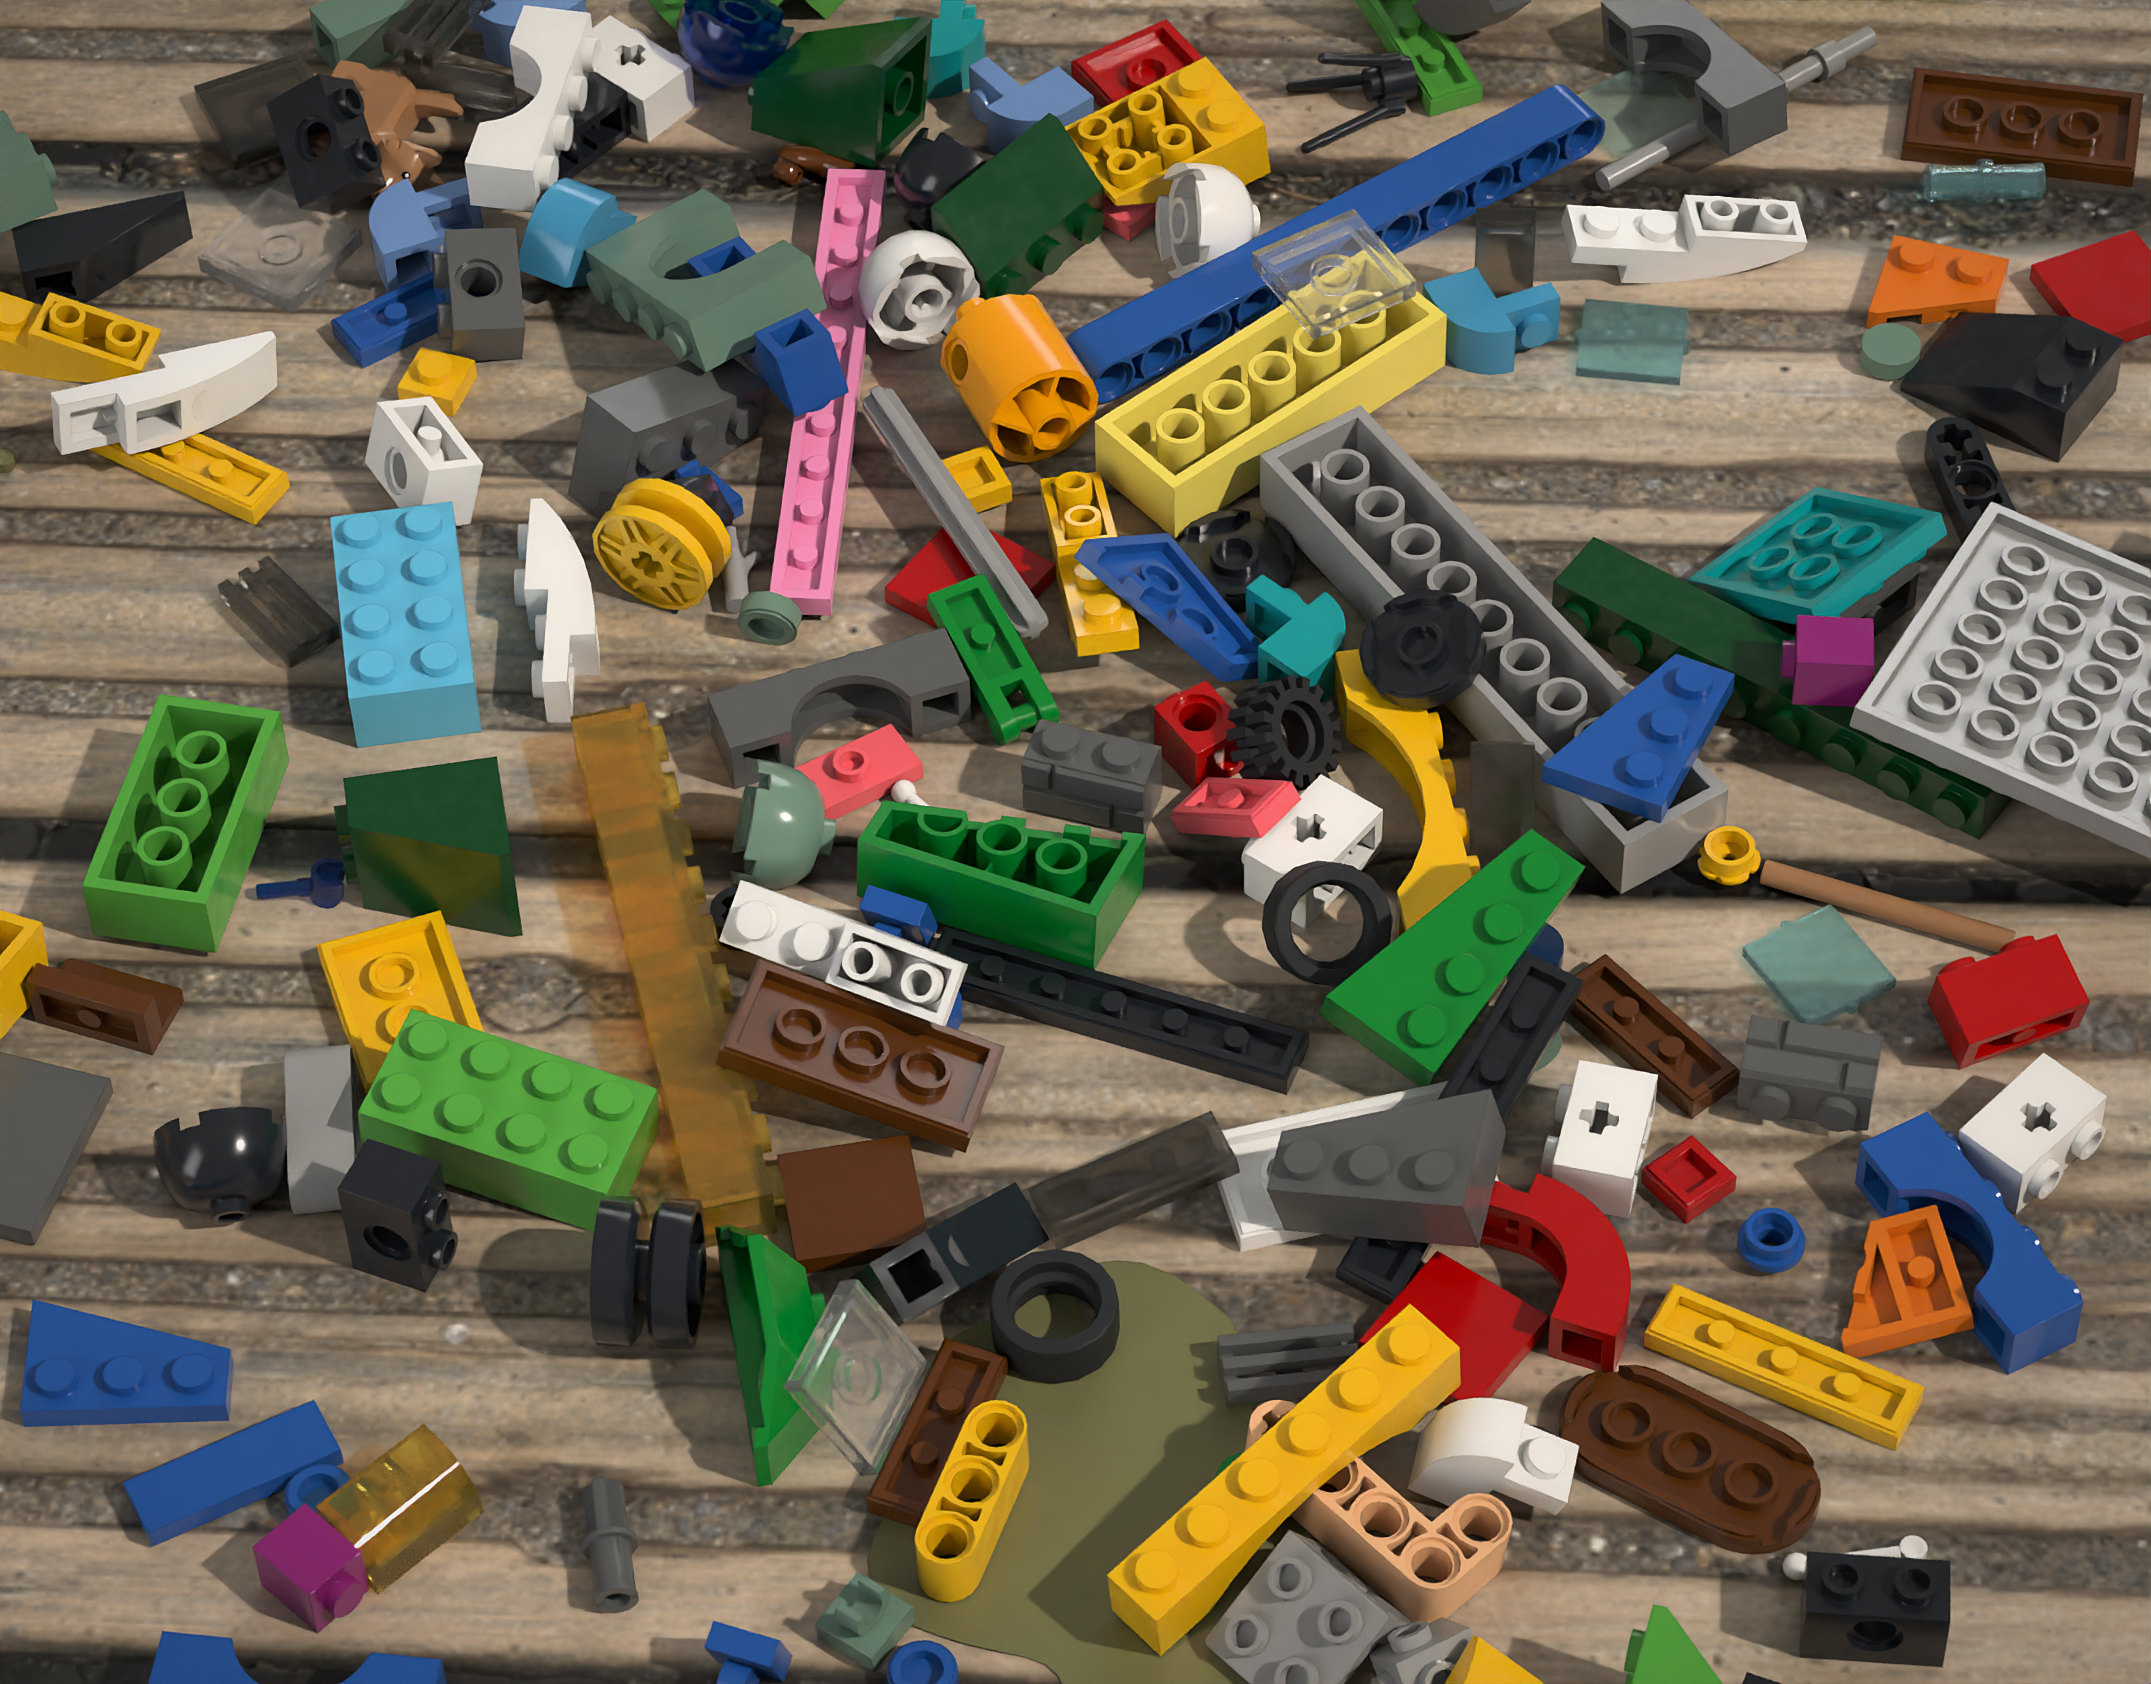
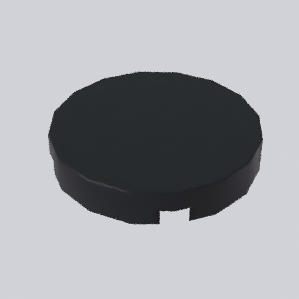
M1231 509L1211 512L1191 522L1183 531V538L1178 545L1235 613L1246 612V587L1262 574L1282 588H1289L1292 584L1296 569V552L1292 538L1277 521L1265 516L1264 522L1258 518H1251L1250 511Z
M1419 589L1397 596L1384 605L1385 612L1379 615L1375 622L1371 618L1363 630L1359 649L1363 672L1369 684L1383 700L1401 708L1428 709L1450 702L1470 687L1483 667L1487 645L1482 625L1477 615L1465 603L1458 601L1455 595L1443 590Z

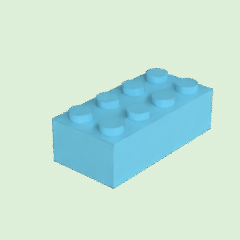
M452 501L330 517L348 698L357 748L482 732L460 549Z

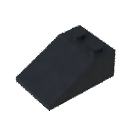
M1959 312L1903 379L1900 391L1956 417L1969 420L1980 428L2059 463L2115 393L2124 340L2071 316Z

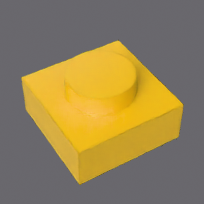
M421 347L397 386L399 400L431 396L445 415L454 417L478 377L476 362L473 359Z
M988 444L941 460L977 513L1012 501V484Z

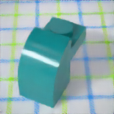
M941 0L940 17L930 18L933 19L926 99L949 97L970 87L969 66L986 57L985 19H977V4H967V0ZM894 18V20L906 19V18Z
M1262 574L1246 587V626L1252 634L1264 641L1258 646V684L1295 675V678L1303 676L1310 679L1309 687L1318 685L1324 691L1320 702L1327 701L1335 691V652L1345 651L1346 622L1341 607L1327 592L1322 593L1308 605L1296 592L1289 588H1282Z

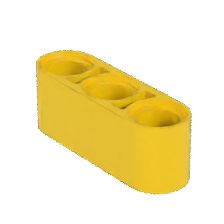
M993 1400L983 1402L973 1408L967 1416L917 1527L915 1549L919 1584L927 1596L937 1601L950 1603L960 1601L975 1591L1027 1476L1029 1468L1027 1421L1024 1413L1017 1406L1007 1401ZM1005 1444V1446L990 1447L989 1445ZM969 1499H981V1501L974 1503L963 1502ZM947 1554L957 1555V1557L951 1559L938 1558Z

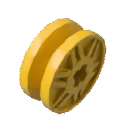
M639 478L626 484L618 494L611 510L603 515L592 534L594 553L604 571L628 593L645 603L662 609L686 610L699 604L707 593L713 579L719 576L732 554L730 535L720 517L701 498L682 486L662 479Z

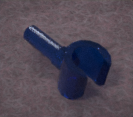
M322 858L312 865L309 878L257 884V899L310 896L311 901L320 908H334L341 902L344 895V883L342 882L345 878L344 863L337 858Z

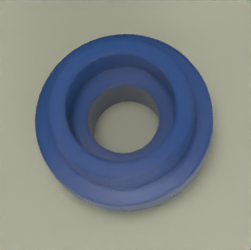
M1764 1208L1754 1212L1741 1225L1738 1232L1737 1249L1745 1263L1756 1270L1767 1273L1784 1272L1793 1268L1802 1259L1805 1250V1235L1797 1220L1787 1211L1778 1208ZM1771 1242L1779 1246H1768L1763 1243Z

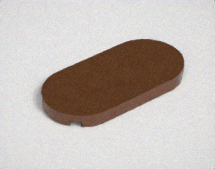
M1619 1365V1371H1610L1602 1374V1369L1578 1380L1564 1398L1560 1411L1559 1437L1579 1445L1574 1468L1579 1475L1589 1482L1718 1547L1741 1554L1776 1552L1789 1547L1801 1539L1812 1527L1817 1517L1821 1497L1820 1477L1818 1479V1474L1813 1468L1814 1461L1800 1442L1790 1435L1663 1372L1641 1365Z

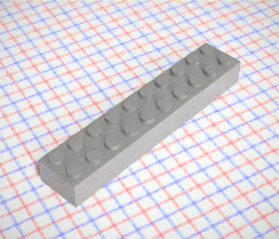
M1361 405L1260 455V506L1287 531L1293 542L1368 622L1371 618L1375 622L1378 616L1385 612L1383 606L1395 597L1419 589L1446 591L1455 595L1458 601L1465 603L1467 607L1469 606L1474 611L1482 625L1487 645L1483 667L1469 688L1450 702L1444 704L1620 894L1699 853L1698 850L1704 846L1706 836L1712 830L1725 826L1728 789L1698 757L1694 761L1661 823L1541 782L1542 765L1633 689Z

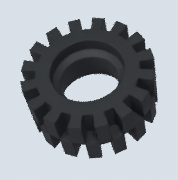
M1295 675L1279 678L1245 688V693L1238 694L1233 702L1238 708L1229 710L1227 720L1236 724V728L1226 730L1227 741H1236L1238 750L1230 752L1233 763L1243 762L1244 766L1238 772L1243 779L1292 781L1298 792L1306 790L1321 774L1330 779L1328 773L1336 771L1339 762L1331 755L1341 753L1342 742L1333 740V733L1341 731L1339 720L1330 722L1328 714L1335 709L1330 700L1320 702L1324 691L1318 685L1309 687L1310 679L1303 676L1295 678ZM1281 724L1287 736L1288 749L1282 737Z

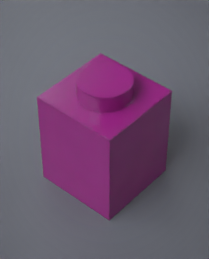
M1797 615L1794 641H1782L1780 677L1792 679V704L1855 707L1872 682L1874 669L1873 618Z
M305 1503L252 1547L261 1585L317 1633L323 1630L335 1618H342L351 1613L369 1590L362 1551Z

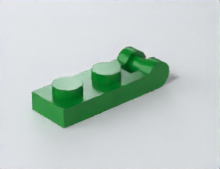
M984 573L928 594L926 607L938 629L945 627L969 678L970 687L985 712L991 732L999 745L1003 746L1020 739L1021 731L1036 726L1040 719L1059 723L1060 716L1055 700ZM1021 691L1026 703L1011 708L1005 697Z

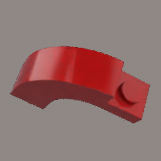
M1537 1173L1529 1193L1515 1190L1505 1183L1495 1181L1480 1243L1514 1252L1534 1260L1544 1267L1557 1282L1561 1292L1550 1317L1548 1357L1595 1371L1602 1369V1373L1615 1371L1626 1341L1631 1293L1629 1260L1624 1244L1616 1229L1595 1204L1573 1188L1553 1178Z

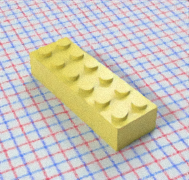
M1365 252L1096 420V472L1100 471L1101 477L1175 539L1183 534V531L1191 522L1211 512H1217L1260 484L1261 454L1360 405L1370 414L1444 367L1447 315L1372 255Z

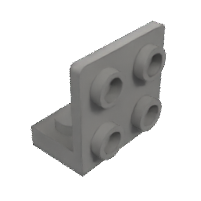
M1289 1530L1208 1634L1205 1642L1213 1652L1250 1684H1345L1378 1643L1388 1644L1387 1637L1391 1632L1412 1622L1321 1543Z

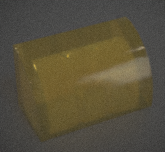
M424 1424L316 1506L320 1517L362 1551L369 1587L377 1594L384 1591L484 1512L480 1496L465 1469L449 1448Z

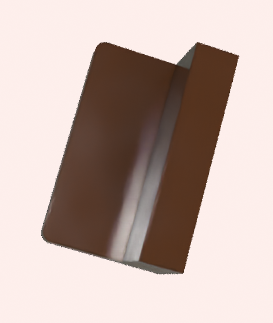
M74 958L67 959L61 969L36 963L25 982L35 1022L149 1055L154 1054L184 1002L182 990L178 987Z

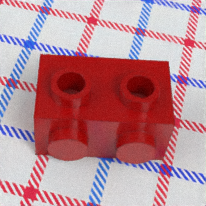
M2056 933L2036 941L2033 936L2017 938L2004 945L1997 955L1977 962L1974 957H1964L1949 963L1936 976L1927 1003L1960 1070L2079 1027L2090 1000Z

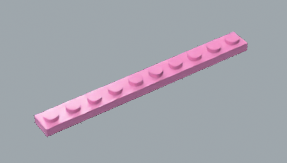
M828 168L815 261V271L827 309L814 316L831 334L849 392L831 400L821 410L806 412L797 417L794 416L769 591L791 599L798 605L802 615H832L869 322L859 304L858 283L865 260L880 244L887 190L886 170Z

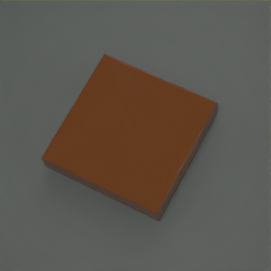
M908 1134L777 1154L778 1170L794 1258L805 1267L806 1273L869 1264L927 1230Z

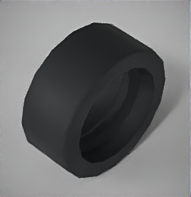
M1316 860L1294 867L1275 883L1264 903L1261 927L1267 950L1283 970L1309 983L1339 986L1390 944L1393 918L1387 896L1373 877L1351 865ZM1322 885L1339 886L1350 892L1359 903L1363 915L1362 935L1355 948L1343 958L1330 962L1317 961L1303 954L1294 942L1290 928L1292 911L1299 898L1310 889Z
M1051 1249L1032 1252L1012 1262L996 1279L989 1301L991 1332L995 1351L1000 1355L1008 1357L1009 1368L1029 1380L1053 1384L1074 1381L1100 1369L1115 1351L1120 1332L1119 1299L1114 1280L1101 1264L1078 1252ZM1052 1293L1076 1296L1090 1304L1095 1312V1319L1087 1329L1072 1337L1054 1340L1035 1337L1020 1329L1015 1322L1014 1316L1016 1311L1025 1302L1039 1295Z

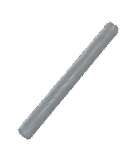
M879 385L870 389V395L863 400V409L974 574L984 573L1020 638L1028 637L1031 641L1039 638L1041 631L1048 626V616L895 391L892 388L883 389Z

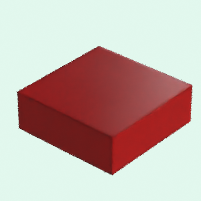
M1693 1135L1642 1168L1641 1183L1684 1224L1689 1223L1734 1192L1737 1176Z

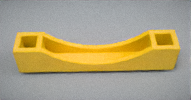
M1359 649L1335 652L1334 693L1346 740L1371 755L1394 777L1410 800L1421 827V847L1411 871L1397 890L1396 935L1398 938L1478 873L1481 868L1477 855H1466L1464 845L1469 844L1468 821L1464 807L1454 808L1451 797L1456 796L1455 773L1451 759L1441 760L1438 750L1443 749V732L1438 712L1428 713L1427 709L1401 708L1383 700L1369 684L1363 672Z
M1409 1304L1107 1574L1112 1611L1153 1650L1162 1656L1212 1611L1230 1583L1253 1554L1315 1490L1319 1489L1341 1469L1353 1462L1355 1458L1360 1457L1386 1440L1413 1429L1461 1385L1460 1347L1413 1305Z

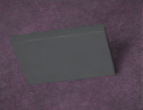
M0 1052V1237L35 1245L113 1094L110 1078Z

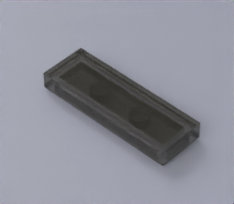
M1209 1111L1028 1190L1032 1203L1055 1249L1062 1250L1238 1174L1240 1169L1237 1158L1212 1111Z

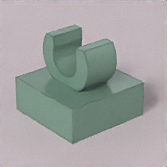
M856 1573L816 1622L815 1627L817 1637L872 1672H875L916 1621L914 1606L890 1593L887 1588L869 1577Z

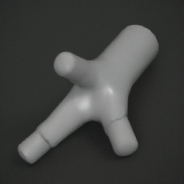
M727 526L725 528L730 535L732 554L721 573L726 609L731 613L738 614L743 598L749 594L748 573L753 566L762 560V555L760 552L754 551L743 557L739 550L736 527Z

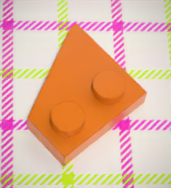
M1894 235L1868 310L1866 328L1869 329L1875 325L1886 323L1887 318L1919 315L1921 324L1944 322L1949 318L1956 317L1959 312L1995 313L2006 281L2009 259Z
M1936 1204L1870 1221L1864 1244V1264L1857 1272L1852 1292L1854 1304L1848 1328H1843L1841 1336L1843 1353L1854 1358H1861L1974 1329L1969 1302Z

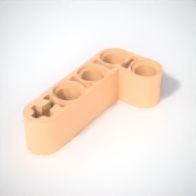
M1272 1400L1258 1406L1251 1414L1245 1451L1290 1412L1296 1404L1285 1400ZM1358 1457L1326 1482L1333 1485L1339 1492L1329 1493L1317 1489L1291 1514L1299 1524L1412 1622L1426 1621L1428 1624L1441 1617L1448 1618L1498 1574L1503 1565L1513 1522L1510 1510L1503 1501L1493 1495L1484 1493L1467 1494L1458 1499L1431 1522ZM1366 1531H1380L1389 1537H1375ZM1465 1535H1478L1488 1541H1474ZM1417 1576L1434 1577L1440 1583L1424 1582L1417 1578Z

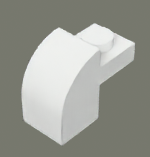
M1494 1398L1459 1400L1440 1409L1420 1432L1408 1489L1448 1506H1451L1467 1494H1489L1492 1490H1495L1548 1513L1557 1515L1568 1502L1579 1445L1525 1424L1527 1407L1524 1405Z

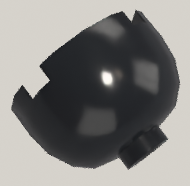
M922 127L906 146L896 163L893 182L898 201L907 211L903 217L905 223L912 230H926L933 233L931 206L987 162L971 149L942 132L934 141L928 139L929 128Z
M262 1107L210 1109L198 1112L200 1125L180 1130L179 1118L155 1130L153 1136L155 1161L162 1185L177 1203L190 1211L210 1214L211 1221L214 1223L228 1224L248 1219L251 1216L250 1208L261 1205L269 1200L282 1184L287 1170L286 1118L283 1115L273 1123L272 1111L270 1109Z

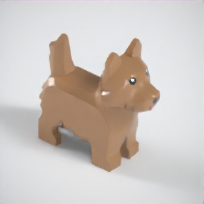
M340 60L331 76L353 80L356 89L360 92L364 101L365 109L363 113L372 141L376 144L381 154L380 167L387 186L371 194L374 201L388 187L407 178L416 193L446 184L433 171V167L442 162V156L433 149L419 146L407 140L421 118L431 116H462L463 109L455 101L454 95L434 90L417 89L404 75L400 77L393 70H390L388 73L383 69L378 71L371 70L361 63Z

